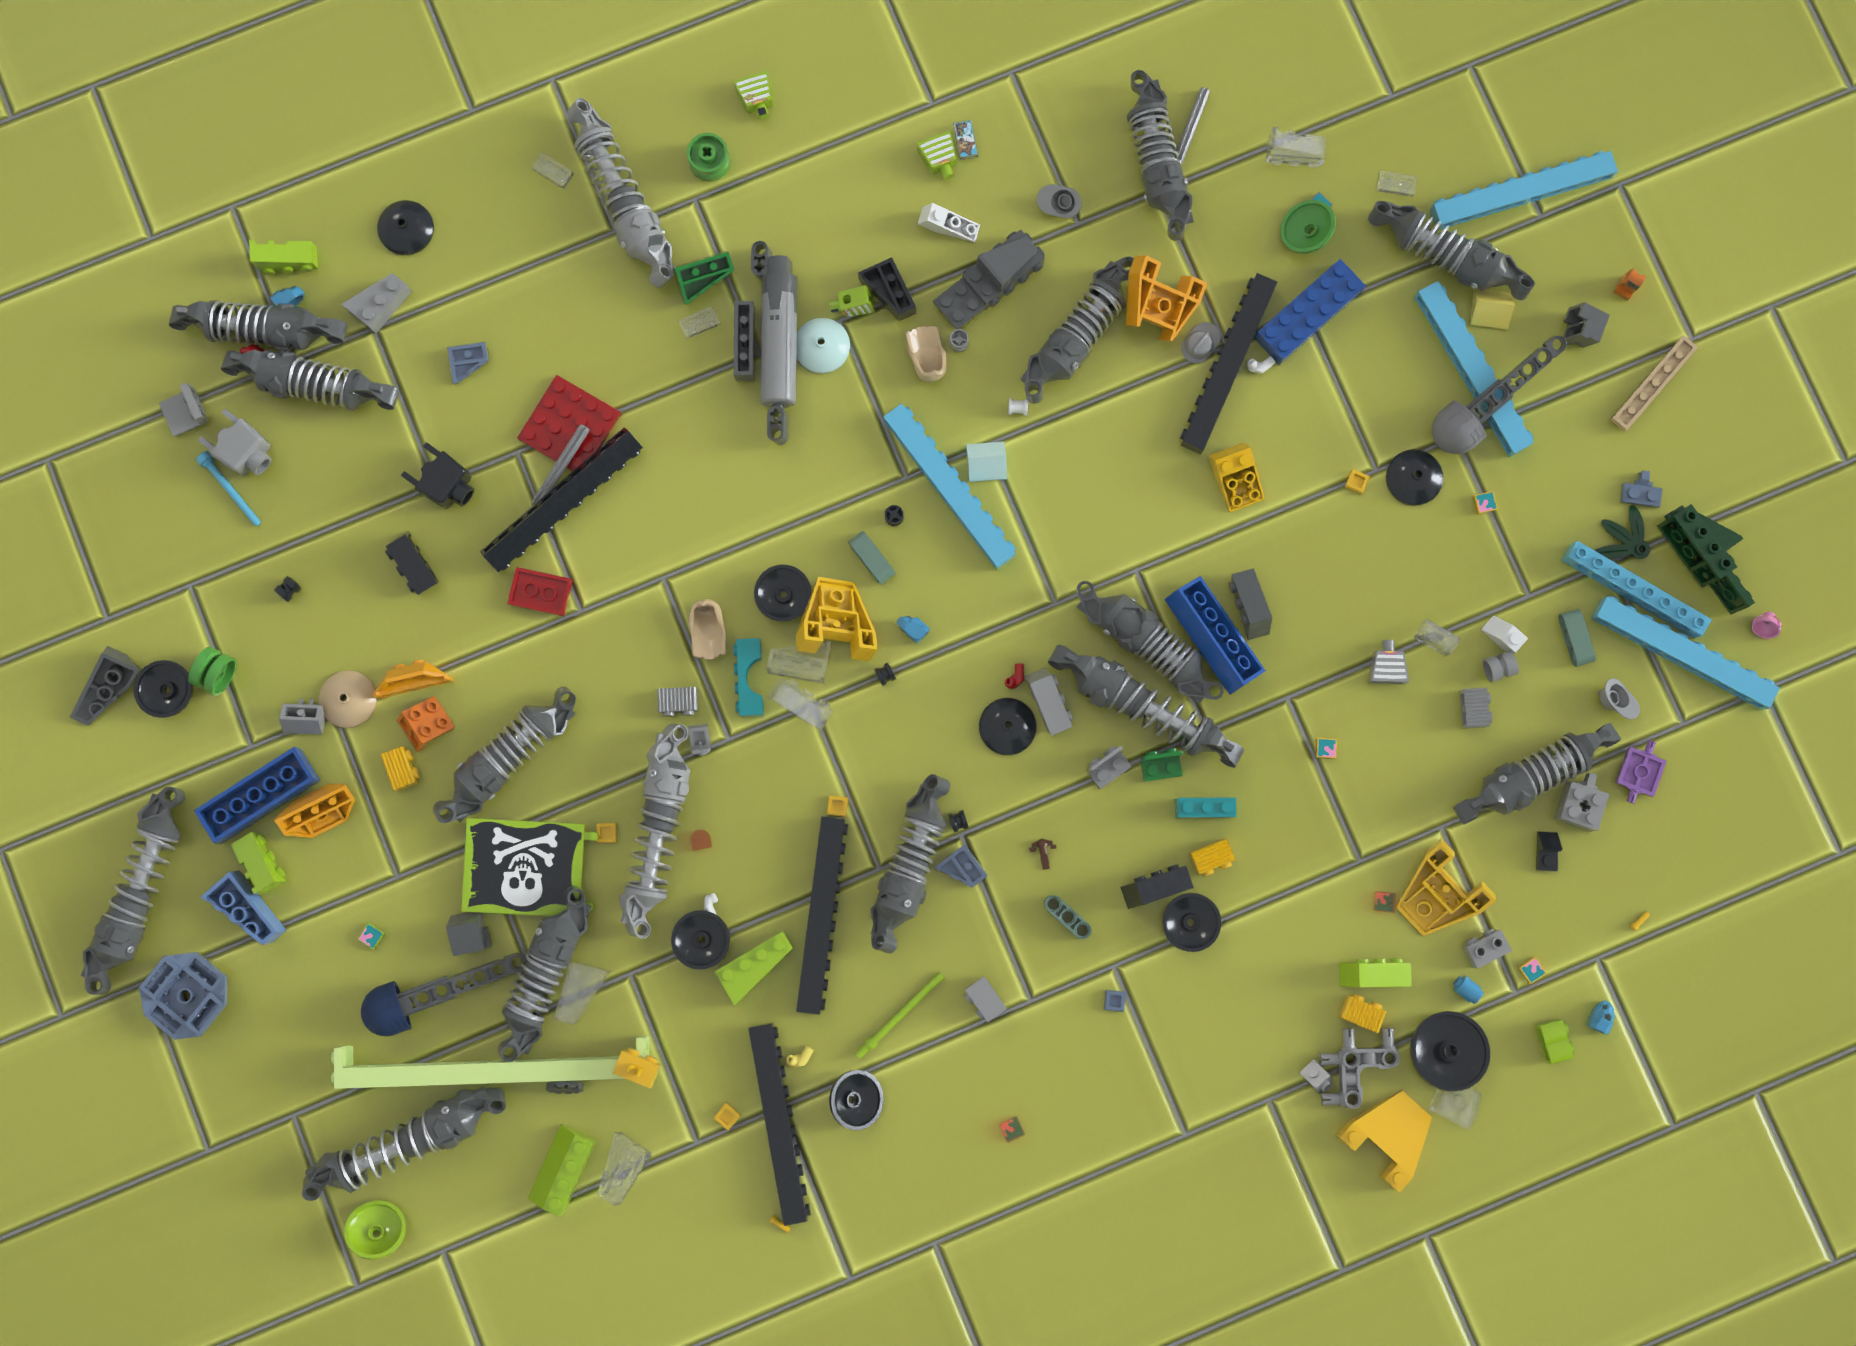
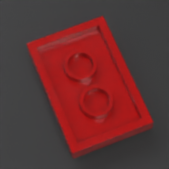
M516 567L507 604L564 617L573 579Z

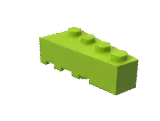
M785 931L780 932L715 971L734 1006L794 948Z

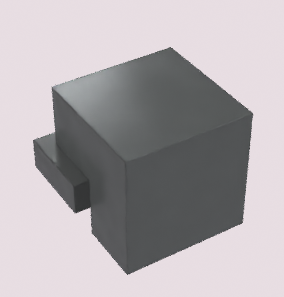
M1586 302L1568 308L1563 321L1569 324L1563 336L1567 341V345L1575 343L1584 348L1599 343L1610 315Z
M467 912L450 916L446 930L453 956L482 951L492 946L488 926L484 927L485 922L482 913Z

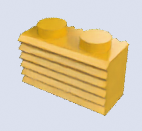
M401 746L381 754L393 791H400L419 783L418 778H420L417 768L413 767L411 762L413 755L410 749L407 750L406 747Z
M1227 838L1189 853L1197 875L1203 874V877L1214 873L1213 869L1221 867V870L1232 866L1231 862L1235 861Z
M1353 994V996L1347 995L1338 1017L1378 1033L1387 1012L1382 1010L1383 1006L1373 1001L1371 1004L1363 1002L1364 998Z

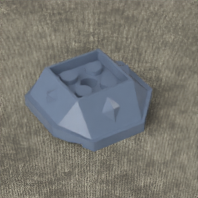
M198 952L164 956L139 987L144 1016L174 1040L202 1036L227 1005V975ZM186 991L190 993L188 1001L184 997Z

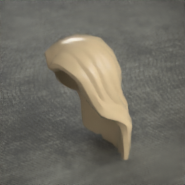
M921 326L916 327V330L913 329L911 332H905L908 352L918 377L927 383L941 379L946 372L947 355L941 343L938 327Z
M698 600L690 609L688 621L692 640V655L700 659L713 660L715 657L726 654V632L720 606L713 600Z

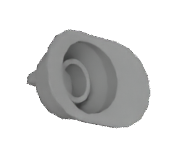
M1049 184L1044 186L1037 195L1039 208L1049 215L1071 218L1080 211V195L1072 188Z
M1208 322L1195 326L1182 344L1183 356L1192 363L1204 362L1220 343L1221 334L1219 329Z
M1615 678L1609 679L1605 684V688L1598 692L1605 709L1617 711L1627 719L1638 717L1640 713L1638 701L1619 680Z

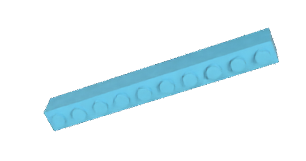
M1599 151L1589 158L1583 156L1576 159L1575 162L1568 163L1566 161L1552 169L1551 167H1546L1535 174L1533 172L1526 173L1522 178H1509L1502 184L1496 182L1488 185L1485 189L1475 188L1465 195L1459 193L1448 200H1445V198L1439 199L1434 202L1429 211L1431 217H1433L1434 225L1441 221L1439 228L1441 230L1447 225L1451 227L1611 179L1617 174L1618 169L1611 151L1605 153L1604 151Z
M1437 281L1418 291L1414 298L1473 398L1476 399L1497 379L1494 376L1493 368L1486 363L1483 351L1476 346L1474 336L1466 329L1464 319L1457 314L1455 304L1447 297L1445 287ZM1501 389L1495 391L1494 396L1496 399L1502 398L1503 392ZM1511 399L1487 419L1508 457L1519 453L1534 443L1531 432L1524 427L1523 419L1514 410V404ZM1486 401L1481 402L1480 410L1482 412L1487 411L1488 403Z
M901 403L883 417L885 424L995 569L998 570L1015 557L1016 553L1014 551L1016 548L1010 541L1007 542L1003 536L1005 534L999 526H994L991 522L993 518L989 512H984L981 509V502L976 496L972 497L969 493L970 488L967 483L959 480L957 470L947 464L946 461L948 459L944 453L937 451L934 440L931 436L927 437L923 431L925 429L919 421L915 422L912 418L914 416L908 406L904 407Z
M1607 596L1600 600L1591 617L1592 620L1761 710L1771 707L1780 689L1774 685L1775 683L1772 680L1762 679L1757 676L1755 671L1745 670L1740 667L1738 662L1728 661L1723 658L1721 653L1717 651L1711 652L1705 648L1704 644L1689 640L1687 635L1672 631L1670 626L1655 622L1653 617L1636 612V608L1619 603L1620 600L1613 596Z

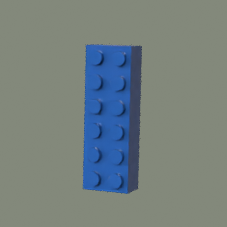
M1339 259L1262 327L1254 339L1280 365L1354 300L1366 285Z
M1201 576L1177 589L1164 599L1229 695L1266 671Z
M293 747L195 809L194 812L213 843L222 844L321 780L302 749Z

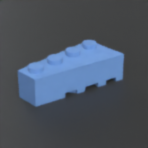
M240 871L228 872L201 896L203 900L211 903L216 910L228 916L230 921L237 923L247 934L262 945L273 943L287 931L258 894H253L251 890L253 887Z

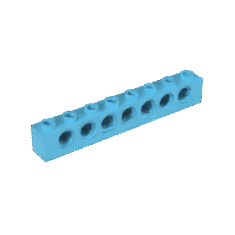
M1579 541L1570 544L1561 559L1562 562L1693 639L1703 636L1712 620Z

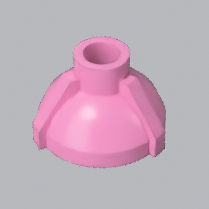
M1765 612L1752 620V630L1759 637L1768 640L1777 637L1781 632L1782 623L1773 612Z

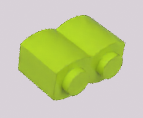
M1555 1019L1536 1025L1542 1051L1548 1064H1555L1574 1058L1575 1048L1573 1043L1568 1040L1569 1028L1566 1022H1563L1561 1019Z

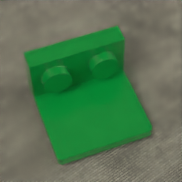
M1177 748L1166 749V751H1163V754H1158V751L1144 754V757L1140 759L1144 782L1183 776L1180 756L1183 755V751H1177Z

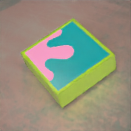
M367 923L357 940L375 950L386 933L371 923Z

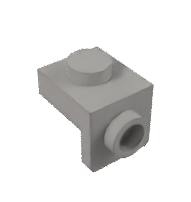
M708 724L688 726L691 754L701 756L710 752L711 741Z
M1314 1059L1300 1072L1319 1094L1326 1092L1332 1086L1333 1079Z

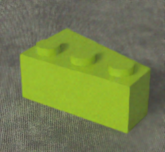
M249 240L250 262L264 275H274L275 272L290 274L298 270L311 272L312 269H318L317 247L312 241H286L287 244H274V240H268V244L255 243V240Z
M250 832L231 845L239 863L243 864L247 870V873H245L246 879L249 880L251 878L254 884V888L251 889L253 894H268L286 883L284 879L285 873L281 867H277L274 861L276 858L272 851L266 848L264 837L256 832Z
M1356 959L1357 963H1339L1340 986H1412L1411 963L1403 962V959H1391V962H1386V959H1374V962H1369V959Z

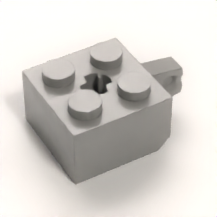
M1586 773L1584 781H1580L1579 784L1572 781L1566 782L1554 820L1590 832L1599 830L1609 794L1597 790L1598 786H1595L1597 775Z

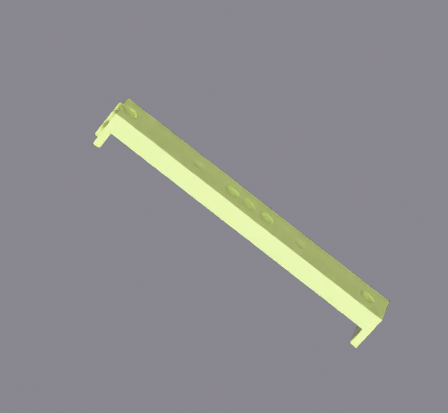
M649 1035L636 1038V1050L639 1051L640 1056L645 1058L647 1055L650 1056ZM352 1045L334 1048V1052L331 1054V1062L334 1064L331 1082L334 1084V1089L625 1078L613 1074L619 1056L520 1059L512 1062L490 1060L353 1065Z

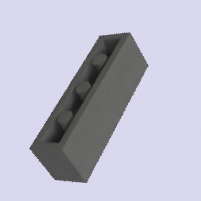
M734 301V377L736 381H755V306L753 301Z

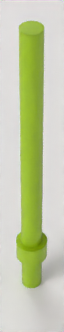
M940 972L937 973L872 1037L869 1036L865 1040V1044L855 1055L861 1059L870 1049L873 1050L878 1045L877 1042L945 977Z

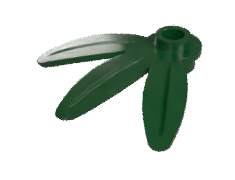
M1631 505L1629 508V523L1632 534L1623 526L1606 519L1601 521L1602 526L1614 538L1625 545H1608L1594 551L1608 559L1620 558L1630 554L1637 559H1643L1649 555V544L1644 541V522L1636 506ZM1639 546H1642L1643 552L1639 551Z

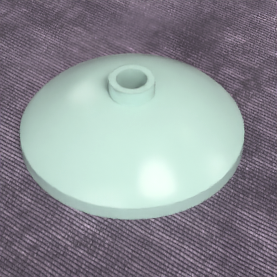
M816 318L806 322L798 330L797 360L805 369L819 374L830 373L840 368L848 358L850 340L846 330L838 322L828 318ZM821 339L825 341L822 345L818 344V341Z

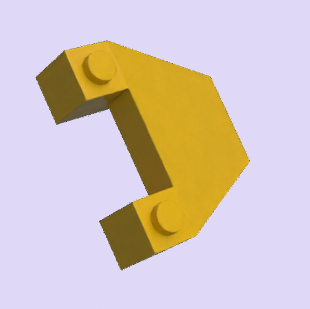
M824 577L817 578L796 633L797 651L816 653L823 643V639L850 642L851 659L869 661L877 651L876 632L854 582Z
M1442 838L1426 851L1396 906L1422 936L1481 914L1496 901V895L1483 881L1467 893L1448 874L1443 867L1455 857V852Z
M1401 1090L1348 1120L1336 1136L1353 1151H1356L1368 1137L1392 1160L1380 1177L1400 1193L1414 1176L1432 1117Z

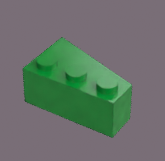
M728 251L673 267L679 291L685 305L734 271Z

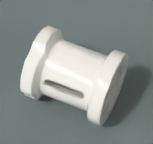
M1009 398L1008 415L1021 413L1027 416L1028 400L1022 401Z

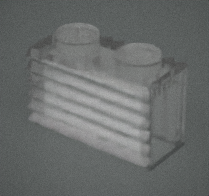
M1428 619L1421 623L1414 635V639L1421 641V643L1424 642V645L1427 644L1431 649L1434 648V651L1437 650L1441 655L1444 654V657L1452 654L1461 638Z

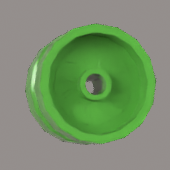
M703 133L691 140L687 148V157L695 176L709 182L719 180L725 176L729 170L730 158L723 139L713 133Z
M206 647L199 653L191 666L188 678L189 683L198 688L204 687L206 692L218 696L230 684L236 671L237 661L227 654L222 655L221 651L213 647Z

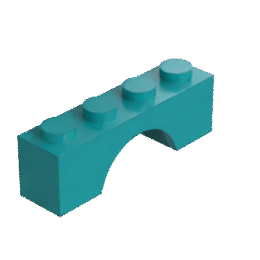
M760 638L736 639L737 644H733L734 656H737V663H734V674L738 675V682H735V694H739V701L736 702V713H739L741 718L763 717V696L753 692L747 681L748 672L752 665L762 660Z

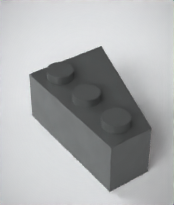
M1254 568L1232 574L1229 588L1231 593H1234L1235 604L1240 612L1247 639L1251 640L1269 635L1272 615Z

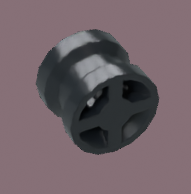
M891 505L886 509L885 520L889 525L898 526L903 522L904 513L900 506Z
M888 662L882 668L874 669L882 686L886 685L890 680H896Z
M963 810L955 815L952 813L948 814L954 833L958 832L961 828H969Z

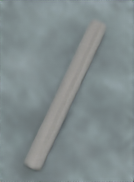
M1204 87L1200 88L1177 148L1179 154L1177 159L1180 160L1181 166L1210 92L1209 89Z
M579 425L533 498V504L537 503L554 488L588 434L589 429L586 426Z

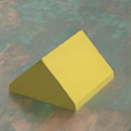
M1474 288L1470 326L1507 330L1515 307L1511 293L1492 290L1481 291Z

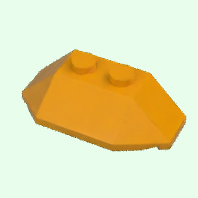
M416 660L412 662L413 665L405 666V664L393 666L394 669L388 670L374 691L373 696L377 699H382L454 682L453 677L432 664L424 662V660Z
M326 784L292 801L274 821L284 836L292 835L314 838L347 821L355 798L346 784Z

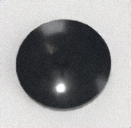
M1445 1011L1427 1017L1417 1026L1411 1039L1410 1055L1415 1070L1426 1083L1442 1091L1454 1092L1468 1089L1482 1079L1490 1062V1045L1486 1034L1477 1022L1464 1014Z

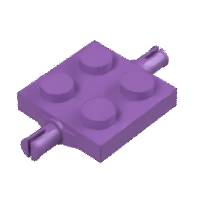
M1648 740L1645 750H1638L1633 747L1627 748L1615 781L1616 784L1630 790L1626 801L1634 804L1637 794L1654 797L1667 762L1652 753L1656 742Z

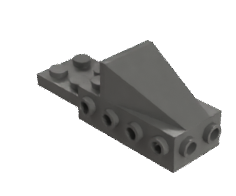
M1021 229L1018 232L1014 231L1008 235L1007 240L1003 244L998 243L992 250L980 254L975 266L966 268L959 281L933 300L935 306L955 329L962 328L984 309L987 310L989 307H994L1004 295H1009L1015 289L1014 287L1018 284H1023L1033 272H1038L1044 266L1045 254L1040 247H1035L1028 233H1024Z

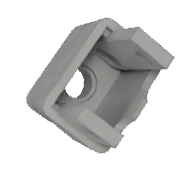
M224 409L222 414L235 424L230 428H223L219 432L216 446L202 436L198 441L211 451V456L239 475L246 476L250 471L255 475L262 474L272 461L271 457L266 454L271 447L270 443L244 419H238L230 411Z

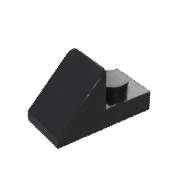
M1537 831L1536 870L1558 871V852L1563 851L1557 832Z

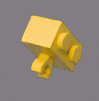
M628 1048V1050L624 1049L621 1051L613 1074L651 1088L661 1064L657 1062L658 1059L647 1055L645 1058L639 1055V1051Z

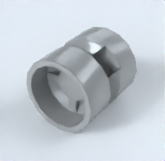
M1511 651L1499 654L1498 658L1492 656L1483 659V669L1490 682L1501 680L1503 676L1511 677L1519 673L1517 660Z

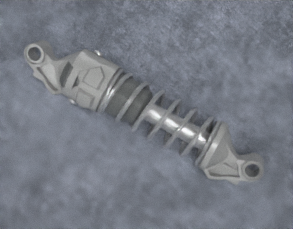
M578 98L567 111L568 118L582 126L574 148L577 154L580 155V159L589 160L594 158L586 166V171H601L594 176L592 183L596 185L607 183L599 190L598 195L601 197L608 196L604 208L610 209L612 214L611 221L615 222L614 228L617 232L616 238L619 244L626 250L629 257L642 260L652 266L649 277L650 282L655 287L661 288L674 274V265L671 260L672 245L666 240L664 230L660 228L661 221L659 217L651 211L648 205L644 204V195L637 192L638 182L631 179L632 170L624 167L626 158L623 155H619L620 146L613 142L612 126L599 117L589 102L583 98ZM610 145L616 147V154L608 153L607 149ZM619 157L622 159L623 164L622 166L615 167L613 161ZM597 163L598 167L589 169L593 164ZM622 170H627L629 172L628 179H621L619 173ZM603 175V180L595 181L598 177ZM629 182H632L633 184H635V188L627 184ZM609 187L610 192L601 194L605 189Z
M669 724L662 733H657L655 744L646 754L649 762L646 778L643 781V798H646L644 807L640 809L643 813L644 821L637 825L639 828L649 831V836L636 837L634 840L637 843L647 847L646 851H635L632 853L634 858L644 861L643 866H632L629 868L631 873L641 876L640 881H628L625 884L624 892L619 897L620 906L623 911L621 922L625 923L629 935L640 939L647 938L651 932V927L647 922L645 914L655 905L667 899L666 893L668 891L655 887V885L669 884L667 880L657 877L658 870L669 871L672 869L671 866L661 863L660 857L673 856L675 854L672 850L663 848V841L678 840L676 836L670 833L674 831V827L681 825L677 821L679 812L683 811L680 805L685 804L683 801H685L686 795L689 792L688 783L691 769L683 761L677 750L678 745L688 737V729L681 724ZM677 729L678 735L675 737L674 732ZM641 925V930L637 933V927Z

